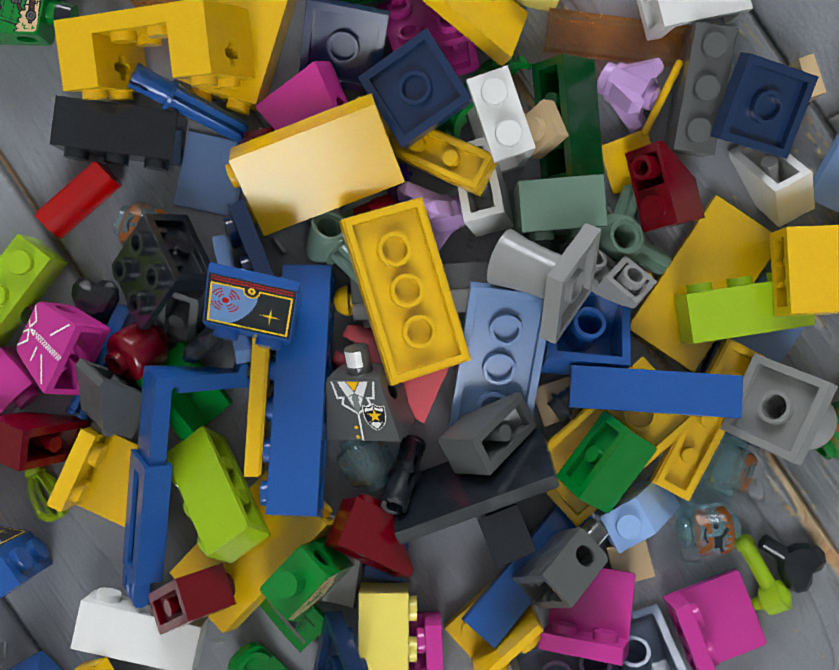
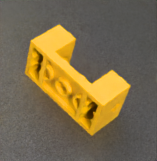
M182 0L53 20L63 91L82 93V100H102L108 98L110 102L134 100L133 93L138 92L128 88L127 85L138 63L146 67L144 47L162 46V39L168 38L172 77L191 80V87L214 86L215 89L240 88L239 80L255 79L249 12L246 8L215 0Z

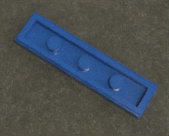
M580 365L570 366L568 407L742 418L743 376Z
M555 504L530 535L536 552L558 531L577 528L557 504ZM589 516L578 527L581 528L585 524V522L592 517ZM535 553L506 564L462 617V620L493 648L497 647L533 602L512 577Z

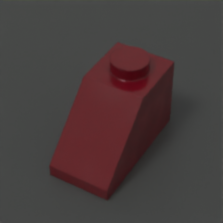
M36 412L0 415V463L19 472L65 462L80 430L90 427V421L78 418L77 416Z
M366 494L342 499L324 546L392 577H411L414 569L404 544L399 543L394 534V515L380 508L381 501Z
M223 563L176 578L148 594L160 635L236 604L234 598L235 584L231 575L225 571Z

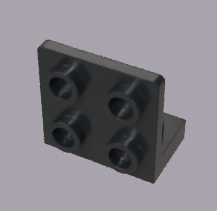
M143 214L112 264L113 276L122 289L127 301L128 310L134 316L140 330L149 329L175 291L206 290L210 260L188 215Z

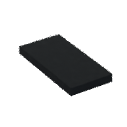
M542 426L535 428L491 475L454 473L449 461L421 471L418 485L412 489L407 512L405 514L402 513L400 516L394 515V534L399 543L404 544L558 488L560 486Z

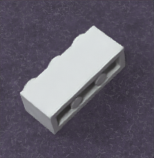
M106 587L92 591L81 600L70 649L164 670H194L200 662L209 622L208 616L160 635L150 602L143 608H136L129 597L121 596V591Z

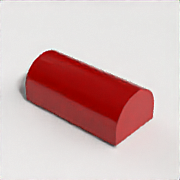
M93 161L36 211L34 216L52 234L63 239L123 185L106 164Z

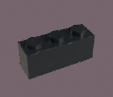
M56 95L50 145L64 151L63 157L72 160L89 161V155L104 157L103 162L112 165L129 166V160L144 162V168L168 171L169 165L178 167L182 165L188 120L179 111L97 100H82L81 98Z

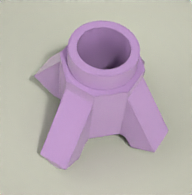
M659 57L631 64L621 62L616 65L609 62L598 78L597 93L603 95L604 101L611 104L630 133L642 130L647 120L643 114L644 109L650 111L660 94L661 85L657 76L663 72L664 65Z
M409 181L398 187V199L402 202L419 197L423 198L438 251L451 233L465 225L458 196L441 195Z

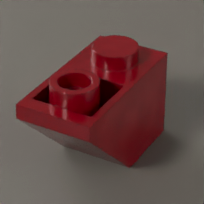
M657 141L625 153L643 232L670 228L705 218L696 178L664 141Z

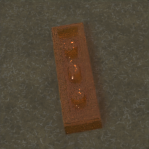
M550 8L547 17L543 52L632 63L659 57L664 67L673 68L675 62L680 57L683 32L691 25L676 26L662 38L647 41L641 19Z

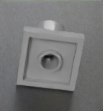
M585 223L562 255L532 242L513 229H509L500 237L492 252L487 269V281L491 285L515 289L544 299L540 338L556 344L592 291L601 229Z
M754 353L743 377L742 418H725L720 429L801 466L808 450L817 449L825 445L835 433L837 415L831 401L838 386Z

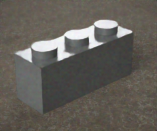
M695 22L684 30L679 59L683 61V66L674 82L664 138L665 144L673 153L696 157L715 155L718 138L711 137L710 135L727 91L738 28Z

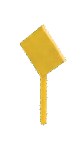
M679 59L675 62L642 130L602 145L603 165L613 195L621 192L625 185H632L625 153L651 144L649 132L683 66L682 60Z

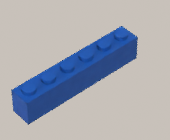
M282 264L281 278L301 282L303 299L292 346L282 344L281 350H276V356H271L269 360V379L274 381L273 397H268L266 402V420L271 422V437L265 438L263 444V462L269 464L268 481L263 480L260 487V505L266 506L265 514L323 518L328 436L325 383L327 377L331 375L335 310L333 298L336 292V275L331 265Z

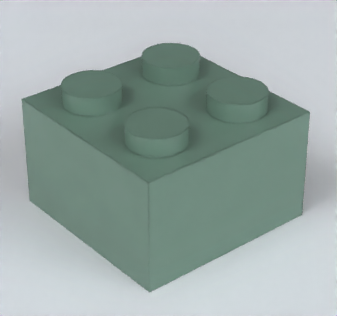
M604 174L518 181L510 193L511 212L514 222L513 230L541 246L548 245L549 241H554V237H564V243H571L585 223L600 229L608 226Z

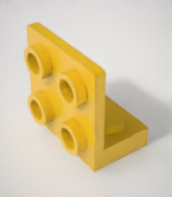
M92 426L81 429L46 506L63 512L77 505L125 527L131 449H138V443L117 434L107 437L96 431Z
M489 583L444 624V628L472 658L473 670H508L510 667L509 662L520 652L525 654L531 651L541 639L540 634L544 628L534 605L531 603L497 647L493 648L462 620V617L490 585Z

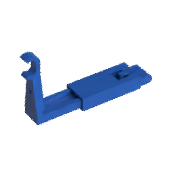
M235 361L233 368L144 366L138 449H131L122 561L124 564L122 585L136 608H143L149 603L148 594H150L151 583L163 582L173 467L166 459L172 390L176 387L178 393L249 388L250 375H246V370L249 366L246 363L236 364Z

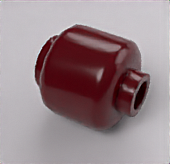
M135 321L108 338L106 344L107 354L105 356L106 364L117 376L122 375L126 379L133 381L143 378L144 366H163L166 363L169 350L168 338L157 325L152 324L149 329L140 330Z

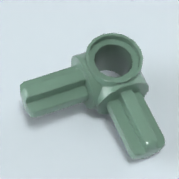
M627 184L622 188L614 213L607 215L608 226L601 229L599 249L613 261L620 262L626 255L634 263L656 274H663L670 266L672 260L668 252L644 241V234L640 224L637 222L639 212L633 186ZM614 235L619 239L620 246L617 245Z
M353 208L342 215L338 212L329 211L313 217L305 245V252L309 259L322 265H333L336 263L351 279L358 283L339 224L341 219L354 216Z

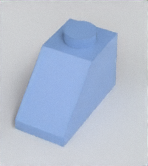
M651 476L629 487L610 513H605L599 509L594 512L596 519L608 531L607 539L618 553L655 535L681 507L673 493L649 481Z

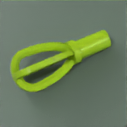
M44 466L24 470V476L27 480L28 497L36 516L45 522H53L64 517L69 509L63 512L57 511L54 514L51 508L46 506L47 500L39 482L40 480L49 495H51L57 480L46 472ZM37 495H38V498H39V500H40V502H41V504H42V506H43V508H44L46 514L42 511V508H41V506H40V504H39V501H38V499H37Z

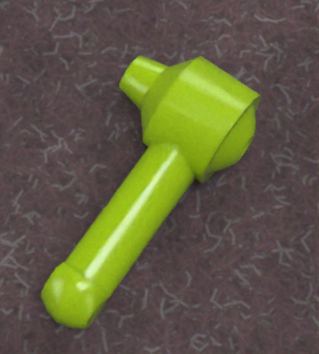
M750 534L737 536L735 546L742 553L760 586L757 596L751 599L754 610H763L771 616L791 610L793 603L789 589L782 581H775L755 545L754 538Z

